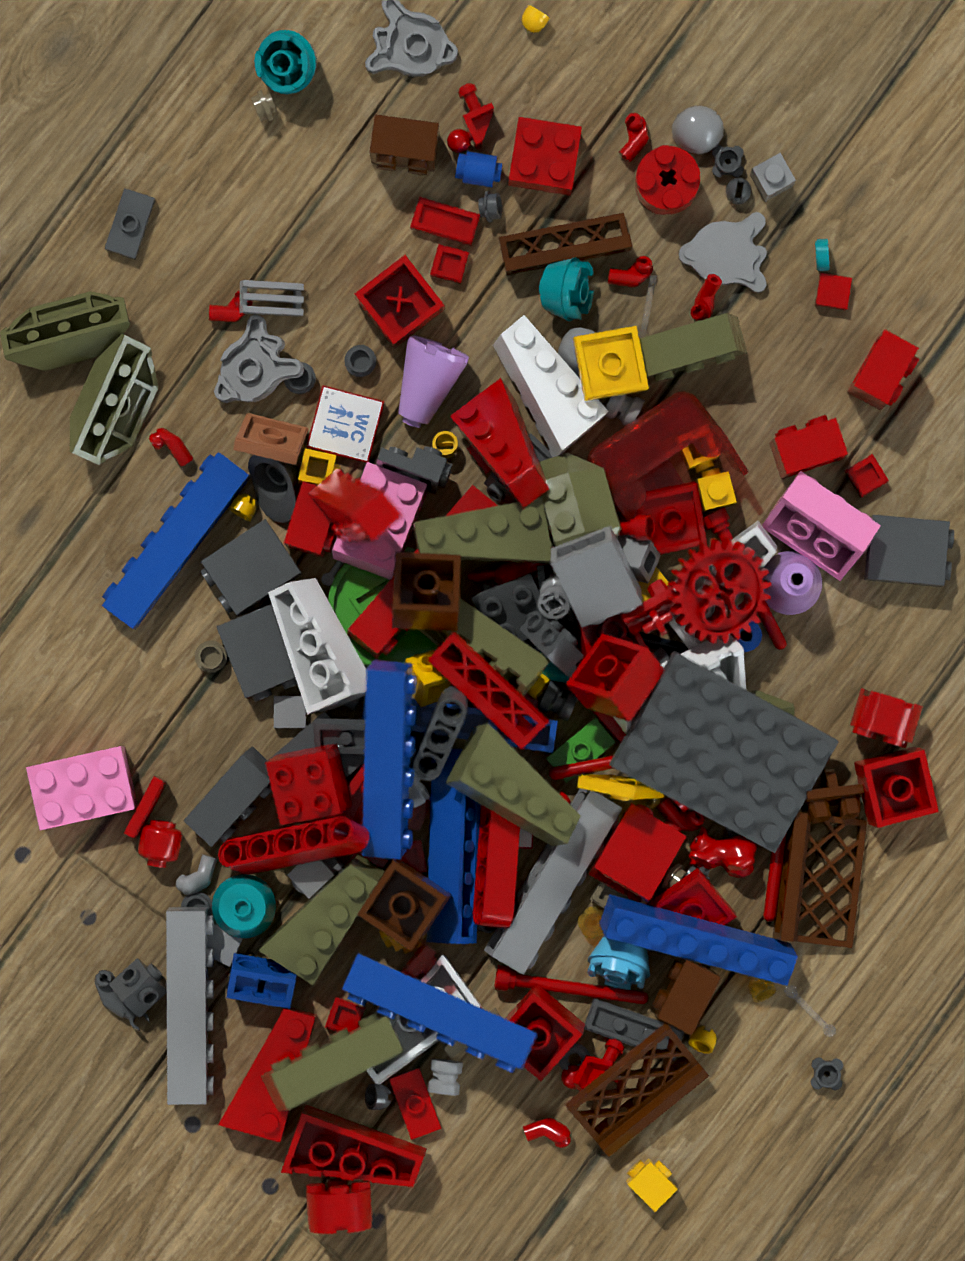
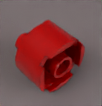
M668 145L659 146L647 153L639 163L635 176V190L639 201L646 209L658 215L675 214L685 210L693 202L700 185V169L695 159L687 151ZM671 175L674 185L669 183L666 187L661 184L663 179L661 176L667 177Z
M861 688L850 726H853L852 733L874 740L877 734L883 735V742L906 749L907 744H912L923 706L915 703L913 705L896 697Z
M336 1178L329 1179L328 1186H325L324 1183L306 1185L307 1216L311 1233L337 1234V1231L341 1230L353 1233L372 1228L371 1181L357 1180L347 1184V1180Z

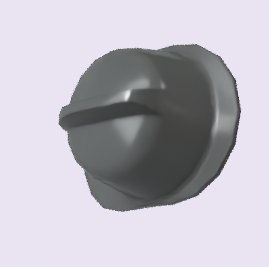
M253 455L249 459L248 469L260 508L273 521L280 523L290 521L296 504L294 489L298 484L299 468L294 464Z

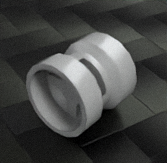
M627 394L612 396L606 406L609 412L605 416L610 419L616 417L621 420L622 425L631 429L645 400L637 396L632 398L627 396Z
M556 575L550 576L543 581L538 599L539 611L549 619L562 618L570 609V602Z
M432 1059L430 1069L433 1071L434 1078L429 1081L428 1092L443 1095H459L460 1084L456 1079L462 1073L463 1062Z

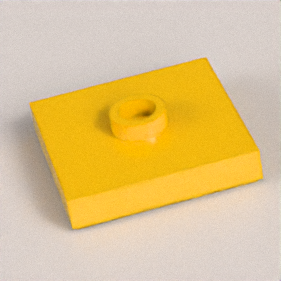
M637 326L572 338L584 401L649 389Z
M613 774L581 775L578 778L577 788L610 794V798L629 801V799L664 798V794L633 778Z

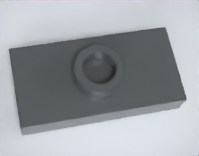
M124 188L104 249L136 260L156 199Z

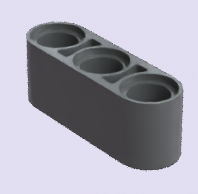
M455 686L448 687L441 693L417 747L413 769L415 774L423 780H433L440 775L465 720L469 699ZM454 702L461 708L453 710L448 708L446 704ZM444 730L448 736L439 737L434 731ZM431 757L436 763L427 764L422 758Z

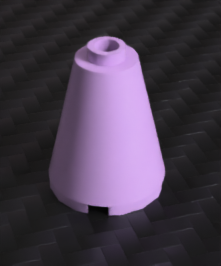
M416 335L409 336L398 412L403 416L402 422L420 428L421 424H429L468 364L469 356L454 348L450 350L437 341Z
M785 551L772 556L764 566V568L769 570V573L762 579L772 583V586L764 589V593L771 596V599L765 600L771 609L777 613L795 615L807 611L816 603L822 590V576L818 566L807 557L796 551ZM793 574L799 579L798 586L791 582Z

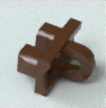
M824 769L821 775L822 788L806 791L807 798L801 809H808L812 823L828 821L831 818L829 806L839 805L841 819H855L860 814V798L864 794L863 784L838 786L834 769Z

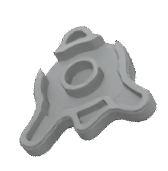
M382 0V10L390 23L386 28L377 27L373 30L376 50L365 62L369 73L377 74L384 70H394L407 76L421 77L434 72L443 65L455 62L458 57V49L455 44L449 41L439 21L425 13L407 10L399 0Z
M755 212L737 223L727 221L710 223L703 227L691 242L684 244L680 248L679 260L684 265L690 266L705 280L709 274H715L721 278V285L741 284L754 293H760L767 285L766 279L759 269L767 255V250L763 246L754 245L753 238L765 226V217L761 213Z
M254 314L249 317L243 336L231 344L220 359L222 362L221 375H218L214 394L218 400L224 403L232 401H260L273 393L282 381L298 378L304 373V365L299 360L280 358V352L284 349L285 342L278 336L268 334L266 321L262 316Z

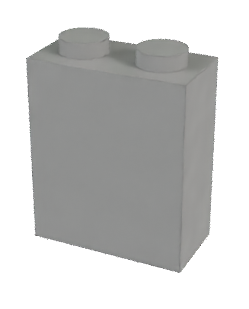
M611 525L551 548V565L581 627L590 624H600L610 616L618 613H629L636 609L637 606L642 605L641 588Z

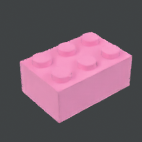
M367 462L360 479L365 484L369 483L381 489L403 516L373 542L349 543L347 540L342 542L337 537L332 549L333 559L391 580L394 576L395 552H405L413 531V524L417 521L427 496V484Z
M802 471L798 473L762 524L766 531L801 555L807 557L839 581L842 580L861 557L880 528V525L873 521L869 515L860 512L848 504L841 496L832 493L819 484L815 478L807 476Z
M125 746L26 767L40 830L130 811L138 807Z

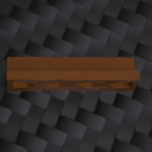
M624 213L499 237L506 276L543 269L551 263L575 257L580 261L629 252L632 249ZM619 221L621 236L605 239L599 235L605 224ZM600 225L596 231H593L589 228L592 226ZM577 229H583L592 235L589 242L577 245L569 242L568 238ZM568 231L564 238L557 234ZM547 235H552L561 241L557 249L542 251L536 246L541 238ZM536 238L533 244L526 239ZM520 241L530 248L526 255L509 258L507 243Z

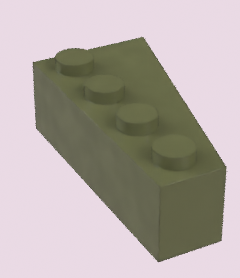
M729 313L639 339L647 380L655 378V382L674 378L673 373L685 370L686 373L702 370L705 368V364L730 362L735 360V356L747 353L738 316Z
M542 498L535 499L524 509L516 502L417 521L413 524L418 553L461 555V559L551 565L552 545Z
M459 597L458 627L455 632L522 696H525L536 684L551 660ZM418 629L438 647L454 632ZM452 643L449 647L463 659L462 651ZM473 669L487 682L486 674L481 669ZM498 692L510 704V697L505 692Z
M489 724L473 727L446 784L551 846L568 844L581 815Z
M357 854L277 931L270 935L259 951L314 985L385 870Z
M376 1013L358 1022L359 1028L351 1032L347 1028L342 1029L329 1036L331 1042L319 1046L317 1042L300 1051L302 1056L292 1061L287 1057L271 1065L273 1070L261 1075V1078L277 1111L289 1110L404 1052L388 1017L378 1018Z

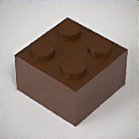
M375 114L369 152L371 163L377 164V169L385 171H395L396 167L409 168L408 173L415 175H427V171L435 172L440 136L439 123Z
M395 552L392 628L457 631L461 555Z
M395 859L357 915L412 951L418 947L452 894L402 860Z
M681 958L680 962L674 960L666 976L670 979L666 990L659 989L652 1006L656 1009L654 1014L658 1019L692 1035L721 976L692 960Z

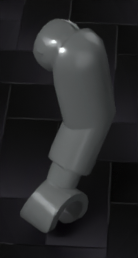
M108 970L99 971L94 981L104 1007L121 1018L125 1017L130 1021L134 1030L140 1031L134 1024L138 1016L121 1002L109 985L115 979L113 973ZM144 1013L142 1016L150 1023L148 1015Z

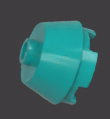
M278 30L269 34L262 41L258 51H256L254 65L257 76L261 77L271 90L281 94H294L303 90L311 82L317 66V55L313 46L299 33L291 30Z
M576 257L547 265L539 284L540 300L543 309L569 322L573 319L581 320V314H588L594 296V290H589L588 275H594L592 265L589 262L580 261Z
M239 874L226 879L219 885L212 900V913L216 923L225 933L236 938H251L261 934L270 926L276 912V900L273 891L265 881L253 875Z

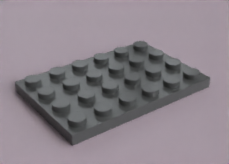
M673 651L664 667L663 675L647 696L609 764L624 774L775 853L806 800V791H810L839 741Z

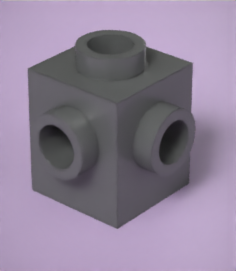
M138 958L109 983L121 1002L139 1018L167 993V989L161 982L164 978L163 974L152 963L146 966Z

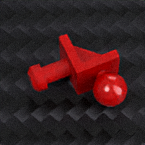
M472 83L465 84L458 90L460 99L464 98L470 112L462 116L467 132L462 129H455L448 135L447 145L455 153L465 152L470 147L471 141L476 150L481 148L494 114L492 102L481 106L475 94L478 90L475 84Z
M609 1039L605 1044L606 1052L602 1059L586 1055L580 1067L576 1065L568 1066L570 1069H564L561 1074L564 1086L569 1089H578L579 1092L615 1064L617 1057L621 1056L625 1050L623 1043L617 1039Z

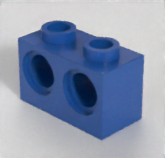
M234 953L226 998L290 1009L296 974L272 959Z

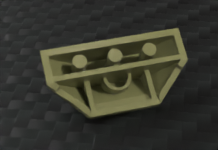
M89 291L27 309L8 328L5 327L0 331V337L6 360L42 371H48L98 357L121 334H124L130 326L124 298H114L107 294Z
M121 334L95 359L70 416L71 453L100 465L107 459L133 446L158 390L155 367L151 357V347Z
M568 452L540 461L549 486V490L541 496L556 546L610 525L616 537H618L621 526L604 468Z

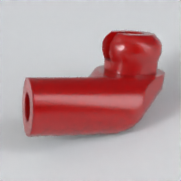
M631 113L626 117L625 125L629 141L619 151V154L630 163L649 141L647 122L638 113Z
M640 256L627 270L610 268L608 284L632 288L638 287L651 276L653 271L651 259L647 256Z
M715 274L707 276L695 298L694 305L690 310L691 316L695 321L708 319L713 315L715 295L722 284L721 278Z
M240 290L235 293V297L226 306L210 305L209 321H240L246 315L239 313ZM247 300V306H252L253 301Z
M158 428L156 429L157 432L149 436V440L156 450H160L166 445L180 467L193 460V456L182 439L167 429Z
M667 798L657 806V809L666 821L676 824L681 831L693 832L698 830L704 823V815L694 810L683 813L677 809L670 798Z
M545 1118L523 1126L528 1142L543 1136L555 1142V1146L559 1148H564L571 1142L568 1127L553 1118Z

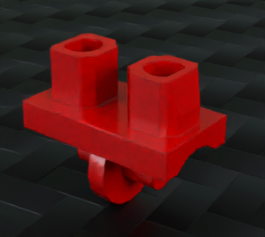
M662 579L651 583L647 588L652 598L637 606L633 611L621 614L624 623L632 635L641 630L648 634L655 629L659 630L661 636L668 634L664 625L674 620L673 613L669 609L677 603L667 599L668 595L675 593L674 589L669 588Z

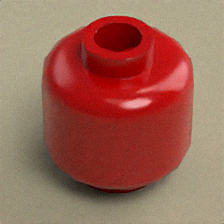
M151 819L150 824L144 825L141 828L138 854L148 859L147 865L166 868L167 862H174L179 858L182 832L176 828V823Z

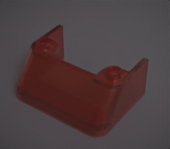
M679 391L595 446L587 457L588 462L604 468L616 511L623 522H629L633 518L631 514L638 510L645 502L646 491L639 478L691 443L701 455L712 458L723 453L731 467L743 476L749 473L724 431L699 399L687 391Z

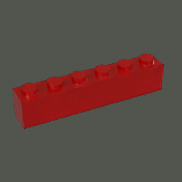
M472 485L446 516L496 507L498 505ZM394 576L348 628L347 632L350 638L375 659H378L382 653L385 656L391 653L399 642L395 638L403 630V628H392Z

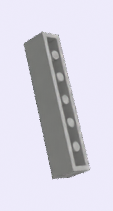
M579 789L570 805L581 817L568 844L558 846L547 844L515 897L511 925L508 928L497 927L484 949L489 955L523 975L527 969H531L538 958L537 951L543 941L546 942L552 936L556 919L560 913L563 914L568 909L571 903V894L576 886H580L586 879L588 874L587 867L592 859L597 858L604 848L603 841L609 830H614L620 821V812L623 808L595 791Z
M169 907L166 911L167 1105H206L209 1095H214V1076H209V1063H214V1044H208V1031H214V1012H208V999H214V980H208V967H213L214 949L208 948V935H213L214 918L213 915L207 914V907Z

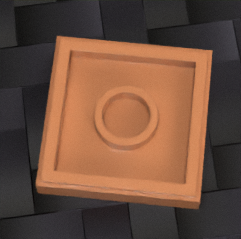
M248 413L237 434L233 450L296 465L305 444L309 428Z

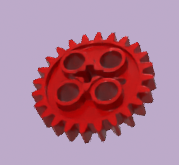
M711 538L710 548L703 542H699L698 553L689 548L687 551L690 559L688 561L682 558L678 559L682 565L681 571H671L673 575L678 577L677 581L667 584L675 590V593L668 595L667 599L677 603L669 609L670 612L679 615L675 620L676 623L680 626L686 625L684 631L690 635L695 633V638L703 641L706 637L707 641L715 644L718 637L720 641L726 644L728 643L729 634L739 640V630L743 629L750 633L751 628L748 623L753 621L759 624L761 621L756 615L757 612H767V609L761 603L762 600L771 599L770 595L764 593V589L772 586V583L762 578L769 573V570L760 567L763 559L758 556L753 557L755 551L749 547L744 549V544L736 541L733 545L730 539L724 538L722 544H720L717 539ZM733 563L732 573L724 577V569L727 565ZM710 565H713V566H712V570H713L714 577L711 575V573H710V571H709V566H710ZM704 576L703 586L695 590L696 580ZM743 592V601L735 606L734 600L736 596ZM715 605L714 614L706 619V610L710 606ZM725 605L728 607L730 612V615L728 617H726L727 613Z

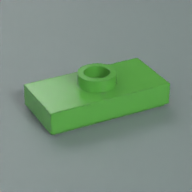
M594 718L546 759L553 767L598 758L616 742L600 722ZM575 776L562 779L567 783Z

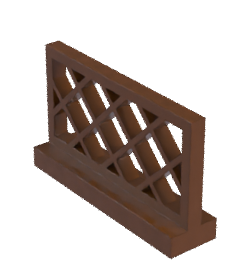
M798 812L786 836L773 938L782 941L852 948L867 820H844L841 817L831 816L828 821L822 822L829 830V833L816 843L809 834L811 824L809 813ZM829 822L839 823V825L833 828ZM846 825L858 826L856 840L846 846L837 832ZM833 836L843 850L829 860L820 846ZM808 841H809L810 844L812 845V847H810L809 849H808ZM855 847V853L853 855L851 850ZM816 850L826 864L812 875L806 867V858ZM847 854L853 862L852 872L843 878L834 867V864ZM827 869H830L839 882L825 892L816 878ZM804 874H806L807 877H808V879L805 880V881H804ZM850 879H851V886H849V885L847 884V882H848ZM812 882L822 896L808 907L802 899V891ZM843 886L849 894V903L839 910L830 896ZM826 900L835 914L821 924L812 911ZM802 906L804 908V911L800 913V908ZM845 912H847V919L843 916ZM806 915H809L818 928L809 936L797 935L799 921ZM838 918L846 927L844 940L833 939L826 930ZM822 932L826 938L816 936Z
M664 1023L564 1105L598 1143L605 1154L610 1157L702 1083L709 1075L669 1025ZM667 1036L670 1037L667 1049H656L659 1042ZM682 1056L671 1065L673 1057ZM653 1058H664L661 1068H651ZM644 1059L641 1069L631 1070L633 1063ZM648 1077H656L646 1085ZM638 1078L636 1088L625 1089L628 1079ZM612 1080H618L615 1090H605L606 1085ZM631 1097L620 1106L622 1098ZM602 1099H613L611 1108L600 1109ZM593 1100L591 1110H577L586 1101ZM606 1117L604 1120H602L599 1124L595 1126L597 1118Z

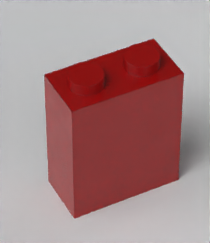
M631 803L622 815L618 825L590 870L589 875L630 900L647 904L687 836L681 833V829L676 824L670 821L662 822L654 817V813L646 806Z

